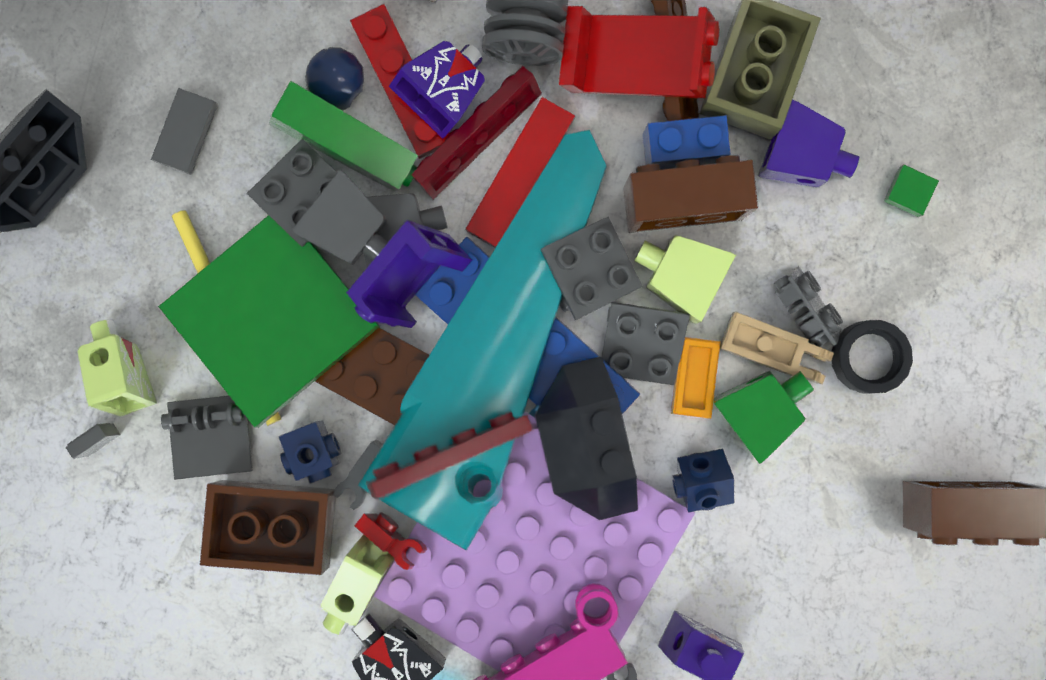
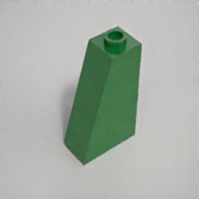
M291 80L270 117L269 125L299 141L303 139L310 147L393 191L399 190L402 185L408 187L413 180L411 174L418 168L413 165L418 156L417 154Z

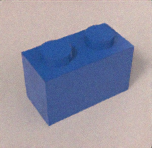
M727 116L648 123L643 132L646 165L658 164L660 165V170L676 168V163L686 160H699L700 165L716 164L715 159L731 155Z

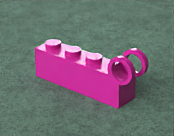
M597 583L584 586L576 596L575 607L578 618L570 624L571 629L559 637L555 633L546 636L535 645L537 650L525 657L517 654L509 658L500 666L501 671L490 678L484 674L474 680H601L628 664L625 654L610 630L618 616V607L612 592L604 585ZM595 597L603 598L609 603L607 611L599 617L588 616L583 611L587 601Z

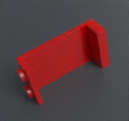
M568 6L559 85L571 93L706 98L707 86H712L714 82L715 66L714 62L710 61L712 46H717L719 22L715 21V17L707 7H699L698 16L592 15L583 6Z

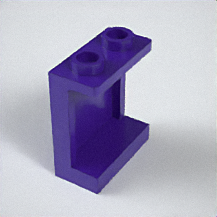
M406 220L346 293L356 304L355 311L367 322H380L392 327L412 328L417 321L407 311L406 305L440 265L463 272L472 259L449 234Z

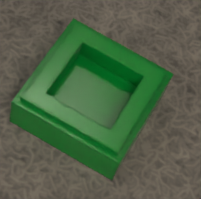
M902 165L895 175L884 202L916 217L923 216L939 180L907 165Z

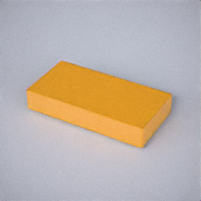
M685 337L673 390L671 414L711 419L720 341Z

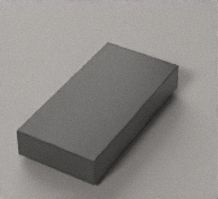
M178 88L151 160L191 175L218 104L214 100Z

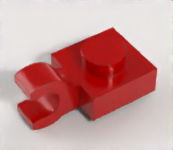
M382 512L379 515L364 513L354 525L383 552L387 551L391 554L397 565L402 569L410 570L415 566L406 557L408 548L413 547L420 554L425 553L427 550L422 541L418 539H405L396 531L399 525Z

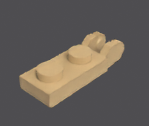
M738 312L732 313L720 344L721 350L789 376H794L801 371L808 381L823 384L826 376L817 370L800 366L803 354L813 356V358L823 362H831L834 355L829 350L808 343L809 339Z

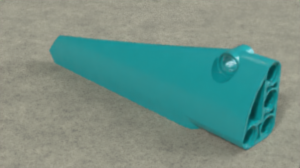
M590 130L566 134L409 387L401 403V416L358 484L359 487L369 494L370 491L366 482L375 478L373 470L397 461L399 467L415 461L412 453L436 444L438 450L453 444L451 436L472 427L475 428L476 433L491 427L488 420L503 413L512 411L514 417L524 414L563 296L540 249L587 226L607 168ZM515 439L379 498V500L467 551L490 509L497 506L501 501L503 495L501 482ZM479 481H491V489L487 495L483 497H475L473 495L474 487Z

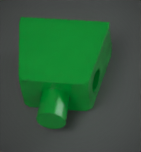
M768 371L716 396L713 401L757 462L761 464L806 420L795 404L813 392L814 388L801 371L781 385L771 371Z

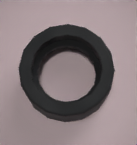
M866 320L846 327L841 332L837 344L831 350L834 353L831 361L832 368L838 380L847 388L863 394L886 393L899 387L908 377L913 363L912 347L906 334L896 325L883 320ZM866 334H875L883 337L889 343L893 353V363L890 371L877 380H867L860 377L853 371L850 365L849 352L852 344L859 337Z

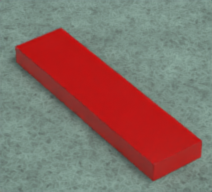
M544 97L540 99L465 229L466 232L496 248L575 119L574 114Z

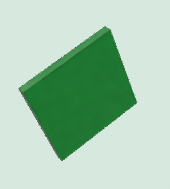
M269 215L158 306L255 428L263 425L380 327L377 322H367L355 311L356 304L346 293L349 288L313 244L308 241L301 247Z

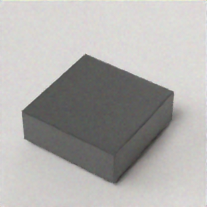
M96 424L68 443L65 448L73 459L89 457L121 434L114 424Z

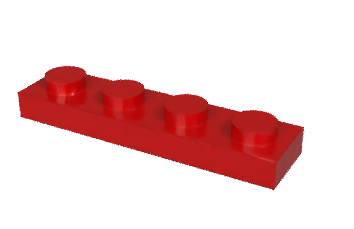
M382 4L351 19L350 22L418 158L421 159L434 153L445 142L449 133L442 139L389 87L399 70L410 62L412 58L385 4Z

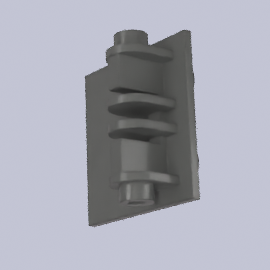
M301 139L246 194L303 247L308 241L291 230L337 174V171Z
M609 217L603 218L540 249L563 295L559 306L564 312L570 310L575 320L643 287Z
M798 266L789 277L785 275L774 283L778 289L775 293L785 307L790 306L799 299L803 300L789 309V314L796 312L805 305L809 309L794 320L796 324L812 315L814 316L799 326L805 337L809 339L808 342H814L816 346L820 347L830 340L833 346L836 345L842 331L840 324L843 323V320L831 303L825 306L817 292L821 290V287L810 271L803 273Z
M611 302L607 315L608 324L602 359L623 378L675 385L690 314Z
M230 396L167 402L168 414H162L161 425L163 430H170L174 480L253 471L248 419Z

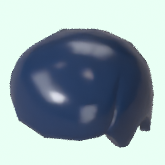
M341 47L322 49L314 55L306 68V88L309 92L338 109L345 110L351 106L353 100L363 90V66L355 54Z

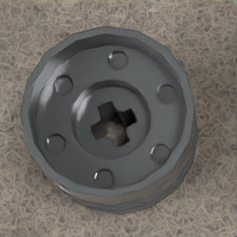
M487 0L486 10L491 17L484 21V32L486 35L483 36L482 51L491 58L518 65L536 66L559 62L563 57L564 44L562 41L565 38V28L560 23L566 20L568 0Z

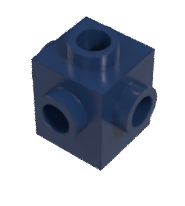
M323 420L278 436L284 450L280 454L282 465L288 475L293 474L295 481L307 477L309 484L331 476L330 467L340 464L337 456L341 455L340 445L334 433L328 434ZM309 449L313 452V459L309 456Z
M723 449L693 453L677 458L678 474L672 475V483L676 498L684 499L688 513L699 510H712L719 506L734 504V476Z

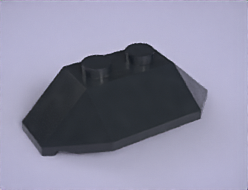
M47 89L19 112L0 134V232L37 227L87 170L81 116Z
M599 356L562 365L535 413L553 493L598 520L638 511L636 471L618 396L602 357Z

